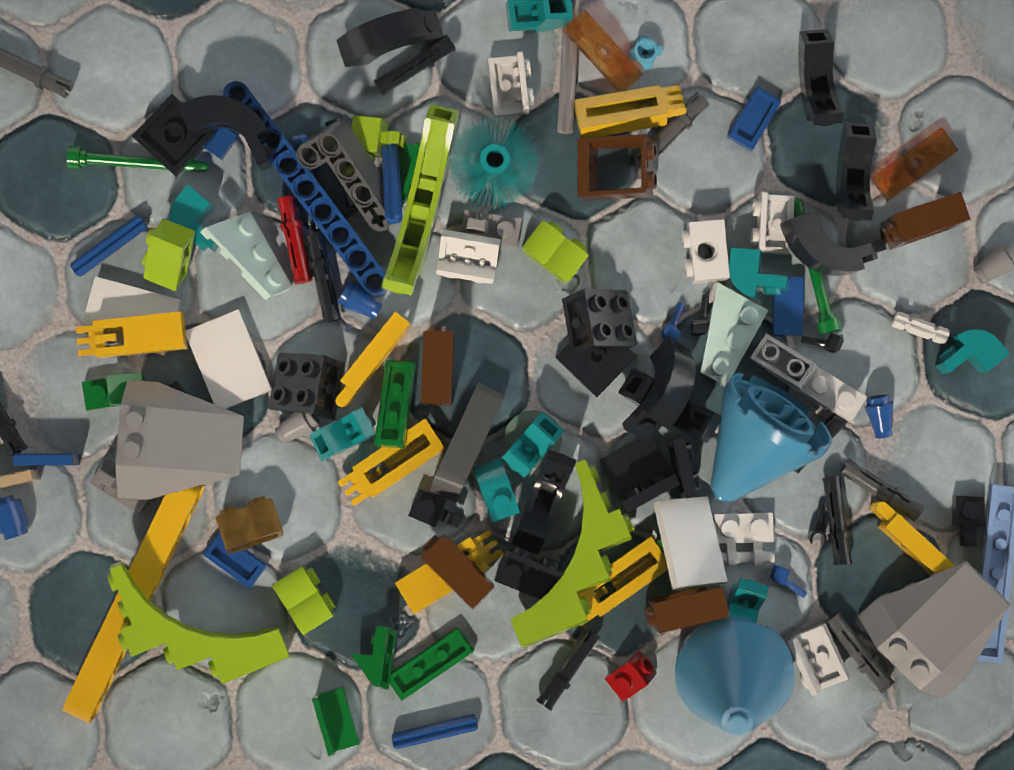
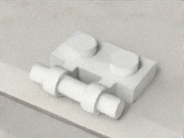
M773 513L713 514L719 544H726V552H721L723 563L727 564V567H736L738 563H753V566H763V563L775 562L774 551H763L762 542H774ZM736 543H752V551L737 552Z

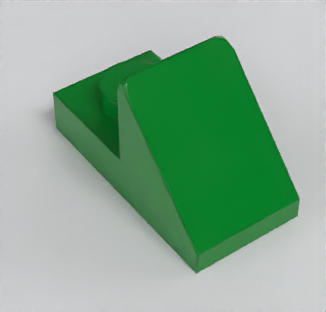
M142 373L107 375L105 378L82 382L86 411L120 406L127 380L143 381Z
M376 626V633L371 638L372 655L351 653L352 658L371 684L383 690H389L397 631L389 627Z

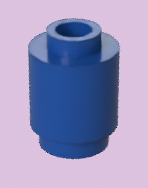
M13 495L0 498V534H3L4 539L8 540L28 533L26 526L29 523L21 499L14 500Z

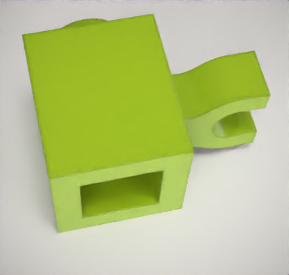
M353 116L352 130L373 162L375 158H382L383 145L396 144V147L405 148L406 136L398 131H388L389 124L382 118Z

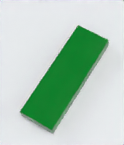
M386 360L374 441L376 447L405 449L416 363L414 361Z
M457 626L391 672L390 685L400 700L403 701L475 650L459 626Z

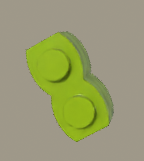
M542 220L522 246L521 251L567 285L589 255L585 252L587 247L576 238H573L571 241L562 235L564 229L554 221L550 220L547 223Z
M305 565L272 584L302 635L335 615L333 609L336 608L330 595L327 592L322 594L317 584L321 581L314 569L311 567L307 570Z

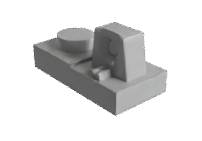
M464 210L461 233L501 239L500 246L517 248L522 218Z
M108 458L104 459L90 484L138 514L143 512L150 501L118 498L115 463Z

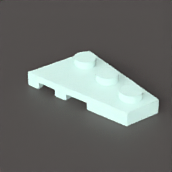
M251 212L207 226L200 232L207 240L211 238L221 248L219 251L226 260L230 258L241 269V275L265 300L285 293L292 288L289 279Z
M717 282L700 374L725 387L734 374L768 310Z

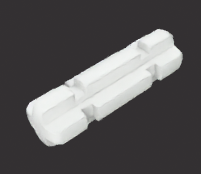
M902 312L895 313L892 320L894 328L906 329V332L925 339L932 338V341L940 344L946 343L949 337V329L942 326L935 327V324L916 317L909 318L908 314Z

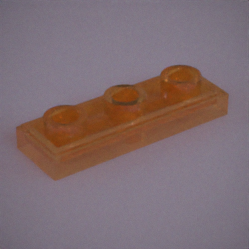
M583 10L562 30L617 92L626 91L643 75L638 67L586 10ZM601 48L607 51V55L601 52Z
M941 127L870 180L888 202L959 149ZM912 160H916L919 163V168H915L912 165Z

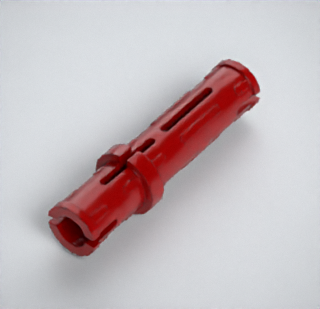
M295 195L280 197L277 199L282 221L280 228L281 231H284L294 284L299 285L312 282L313 279L308 265L309 262L301 229L304 226L303 221L299 219Z

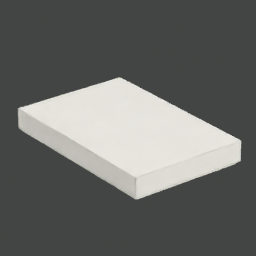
M95 276L81 326L93 325V320L178 312L181 300ZM123 331L111 332L116 333L118 341L112 342L124 344ZM156 352V354L166 356V352Z
M239 309L186 330V337L214 405L229 409L272 390Z
M708 496L658 500L653 503L672 589L719 585L728 582Z

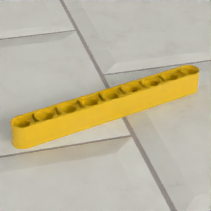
M199 485L164 496L128 570L132 580L150 601L201 499L205 485ZM119 592L62 711L89 724L96 716L127 650L123 651L117 634L121 633V625L130 621L129 617L124 619L120 612L118 602L122 600Z

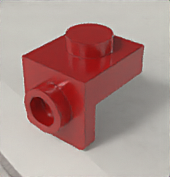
M637 651L627 662L610 672L605 677V680L623 702L648 686L657 672L652 662L641 651Z

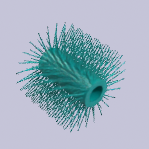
M493 117L492 136L489 118H487V125H485V122H482L481 124L483 125L479 127L480 125L475 126L472 130L475 129L476 132L472 135L467 132L469 135L468 139L465 136L461 137V139L459 138V143L454 144L455 148L451 149L455 150L451 151L455 152L451 153L459 154L456 153L458 152L456 150H459L460 145L466 143L468 146L462 147V154H464L462 156L454 157L458 155L451 154L453 158L450 160V164L462 165H450V169L459 168L453 166L464 168L453 169V173L450 174L456 176L454 178L458 181L455 184L460 187L459 189H463V187L468 189L464 192L463 195L465 196L463 199L468 195L470 198L467 201H469L474 195L473 204L482 190L478 201L479 205L487 183V192L491 183L488 211L493 185L494 212L496 193L499 207H501L502 203L508 202L509 204L515 199L511 197L516 193L520 196L521 194L518 192L520 189L523 191L524 188V191L527 193L532 186L530 185L532 184V179L534 183V174H530L533 175L530 177L525 176L527 174L524 173L530 172L526 171L530 170L526 168L535 169L531 170L535 171L531 173L537 174L536 166L526 167L535 164L527 163H538L536 161H539L537 159L540 158H532L535 153L531 152L534 148H526L527 145L525 143L528 142V139L524 141V137H520L525 131L521 134L517 133L520 130V126L512 135L516 121L506 137L510 126L509 121L501 144L499 143L502 131L497 144L499 120L495 141V122ZM490 160H495L499 162L501 166L493 168L489 166L487 162ZM527 177L531 179L529 180L531 181L529 182V186L528 183L524 185L520 183L521 181L525 180L523 178Z

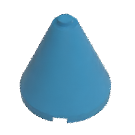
M735 373L724 387L720 414L721 421L718 428L711 477L712 493L723 502H733L821 458L832 445V437L823 422H820L816 427L809 420L808 415L811 413V410L780 387L754 375L749 381L741 380L744 376L742 373Z
M730 616L706 622L687 636L679 655L676 657L675 682L682 701L694 715L731 735L741 736L770 720L782 710L793 691L795 669L793 658L786 642L775 630L768 625L765 628L753 623L747 617Z

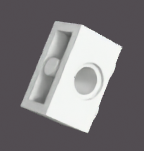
M724 219L689 222L686 230L682 231L683 248H688L689 259H685L686 277H691V284L726 281L730 278ZM707 245L710 247L712 257L710 259L701 258L698 255V246Z

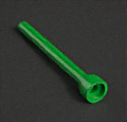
M69 145L67 150L68 169L81 170L82 167H87L88 164L168 170L154 157L89 153L82 146ZM193 160L183 171L205 173L209 170V164L205 161Z
M795 198L794 216L806 214L803 201L800 198ZM808 267L820 312V317H818L819 323H817L819 335L842 330L840 318H836L835 313L831 311L822 273Z

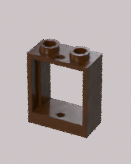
M646 134L577 138V196L585 201L653 197V189L657 188V174L653 171V160L657 158L656 143ZM641 147V188L597 190V150Z
M958 192L890 216L880 223L882 228L879 229L881 239L883 238L885 244H888L889 249L892 250L954 229L971 220L962 193Z
M430 326V331H423L420 402L423 405L452 406L455 335L454 332H449L447 326Z
M445 534L440 538L434 535L421 548L425 552L421 559L472 610L494 589V583Z
M720 585L701 586L695 590L689 589L647 599L649 607L644 608L647 624L651 628L654 627L659 634L730 617L723 587Z

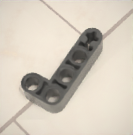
M340 121L335 122L313 134L297 148L296 157L303 167L313 169L325 162L329 164L372 229L381 232L392 225L385 220L383 176L348 124Z
M481 383L477 384L430 488L431 492L457 503L505 394Z

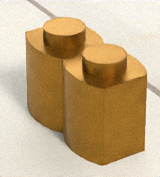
M257 497L248 502L249 505L244 508L237 509V506H230L220 511L221 515L215 517L227 554L236 553L284 535L272 498Z

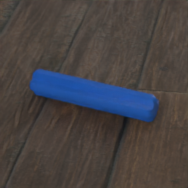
M386 144L382 147L385 220L393 225L400 223L403 219L399 148L396 147V144Z
M139 215L134 216L71 262L70 267L73 272L79 277L86 274L146 230L147 225Z
M471 714L394 732L391 736L392 744L395 749H401L473 732L478 729V722L476 716Z

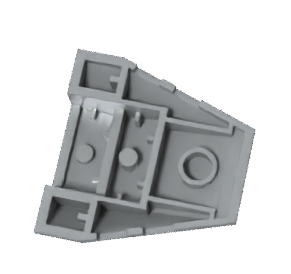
M127 380L120 405L115 463L118 498L150 500L158 496L239 476L244 416L158 382Z
M965 561L932 574L930 578L920 582L907 584L905 588L880 595L862 610L858 617L876 648L919 690L944 698L965 681L1010 603Z

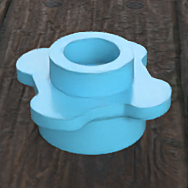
M642 35L637 38V44L634 49L629 50L628 57L631 61H637L642 64L643 69L649 70L653 67L655 58L662 54V47L648 39L647 36ZM644 50L648 51L647 55L643 54Z

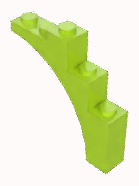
M431 104L425 117L407 204L395 247L383 280L382 289L391 290L397 294L412 295L419 273L422 272L427 258L442 187L448 173L459 110Z
M586 459L575 464L581 483L584 508L582 530L575 554L564 575L551 591L531 608L510 619L520 646L523 649L589 622L587 614L592 613L586 597L579 598L578 594L610 581L608 573L613 571L607 555L601 557L599 553L632 540L629 532L633 531L634 527L629 515L625 514L622 516L620 509L608 513L607 509L612 508L605 491L599 492L596 482L601 481L595 466H588Z
M123 561L110 566L109 570L111 573L107 574L109 585L112 591L118 590L122 601L118 602V606L123 618L129 617L130 619L129 622L121 625V633L117 634L123 651L129 650L131 657L166 643L167 647L163 648L164 655L169 665L174 663L177 671L211 657L212 660L208 661L212 676L213 678L219 677L222 684L289 657V652L278 624L257 631L241 633L212 632L186 625L163 612L143 594L132 580Z

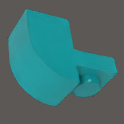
M507 0L505 3L509 32L534 30V33L546 32L561 28L574 18L571 0Z
M187 184L174 200L170 209L169 220L195 231L193 243L203 251L209 247L212 251L216 252L219 248L211 238L207 240L200 233L204 229L200 225L215 207Z
M731 247L729 274L733 284L741 293L751 299L758 300L759 288L763 289L764 294L781 295V291H789L790 279L787 276L761 274L763 262L761 250Z
M973 329L952 336L950 340L957 348L952 345L939 355L942 360L935 366L942 374H947L967 359L976 371L981 374L989 372L1010 353L993 334L984 330Z
M359 408L340 420L319 428L309 436L321 461H324L370 439L375 433L372 429L370 418L365 414L363 408Z
M542 411L502 459L508 463L512 470L525 477L558 440L564 430Z
M501 457L473 466L492 523L520 513Z
M741 578L738 583H733L726 602L729 615L750 618L751 622L757 624L758 612L767 598L769 586L759 584L754 580H744Z

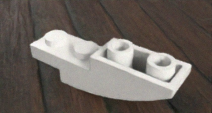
M767 333L750 357L762 368L822 408L829 409L852 423L867 400V396L817 367L816 363Z

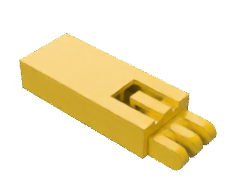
M660 85L575 99V114L580 137H600L667 125L668 117L686 113V107L683 104L684 99L681 95V87L674 85L661 88Z
M181 311L93 320V325L75 327L77 334L88 333V337L76 339L77 345L89 344V349L77 351L78 357L96 355L97 358H109L187 349L184 313ZM123 331L124 344L106 346L105 342L118 341L117 334L111 332Z
M397 312L393 313L340 380L346 386L335 400L338 406L346 408L350 405L412 327Z
M423 419L407 430L405 449L382 447L353 466L352 469L354 471L337 483L341 487L349 481L352 482L353 486L345 490L344 493L346 496H349L358 491L360 495L350 501L355 506L369 496L372 498L376 497L446 448L428 421ZM384 461L391 472L374 482L373 480L383 473L379 468L370 474L367 471Z
M874 501L870 504L871 511L882 520L877 527L930 576L955 566L887 503Z
M490 529L474 539L470 536L456 545L464 554L469 552L467 557L474 561V564L482 572L489 569L488 564L505 554L502 549L495 551L493 554L489 551L499 544L496 539L488 544H485L483 541L493 534ZM427 564L422 565L395 582L413 614L453 591Z
M648 536L610 563L613 571L608 573L617 590L615 593L601 602L599 598L608 593L605 586L601 584L578 594L579 598L585 596L592 612L587 614L589 620L596 615L602 617L668 570L665 555L652 536Z

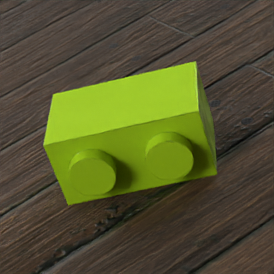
M163 218L156 228L151 227L145 243L148 244V250L145 252L142 260V265L145 266L143 279L176 291L188 274L195 231Z

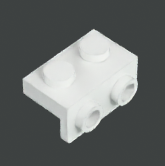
M518 51L515 56L488 58L494 118L529 114V106L534 105L533 89L527 88L526 77H531L529 59H524L523 51Z
M761 192L758 195V199L753 200L752 216H756L757 220L756 228L751 230V245H755V250H761L763 254L791 255L792 251L785 241L780 224L793 218L794 196L769 195L768 192Z
M443 229L436 274L447 278H460L476 283L492 284L494 282L501 239Z
M826 623L796 633L787 642L793 662H796L800 669L801 682L806 689H809L812 696L819 694L821 689L850 678V674Z

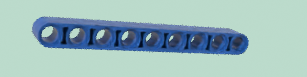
M240 81L228 83L223 90V96L232 98L235 92L243 91L245 92V97L241 102L250 107L256 114L262 115V121L271 135L260 141H267L271 137L279 138V145L275 149H271L274 156L269 158L276 171L365 291L374 297L385 295L388 290L382 289V287L373 290L368 286V281L372 276L379 275L384 279L386 273L309 169L303 167L298 162L295 150L249 88ZM288 160H294L297 162L296 169L290 173L284 172L283 164ZM305 183L314 185V191L309 196L300 195V188ZM322 206L331 208V215L327 219L317 218V211ZM345 229L349 232V237L345 242L338 243L334 241V234L337 230ZM357 252H362L366 255V261L361 266L351 264V258Z

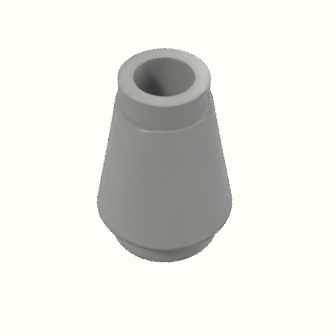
M1007 244L1002 247L997 246L973 269L979 281L984 284L987 281L1013 271L1014 251Z
M293 412L280 426L275 428L278 438L285 443L315 432L316 427L320 426L321 422L319 417L315 415Z

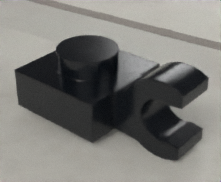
M419 489L408 516L433 527H436L438 521L441 520L457 528L462 519V516L444 509L447 500L422 489Z
M957 495L952 497V525H960V546H977L975 526H984L985 497Z

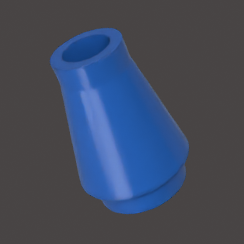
M350 282L347 283L337 300L338 303L343 305L342 308L372 319L376 318L383 305L377 302L357 283L354 285Z
M882 394L867 397V404L864 407L874 430L875 438L882 439L893 436L894 402L890 401V395Z

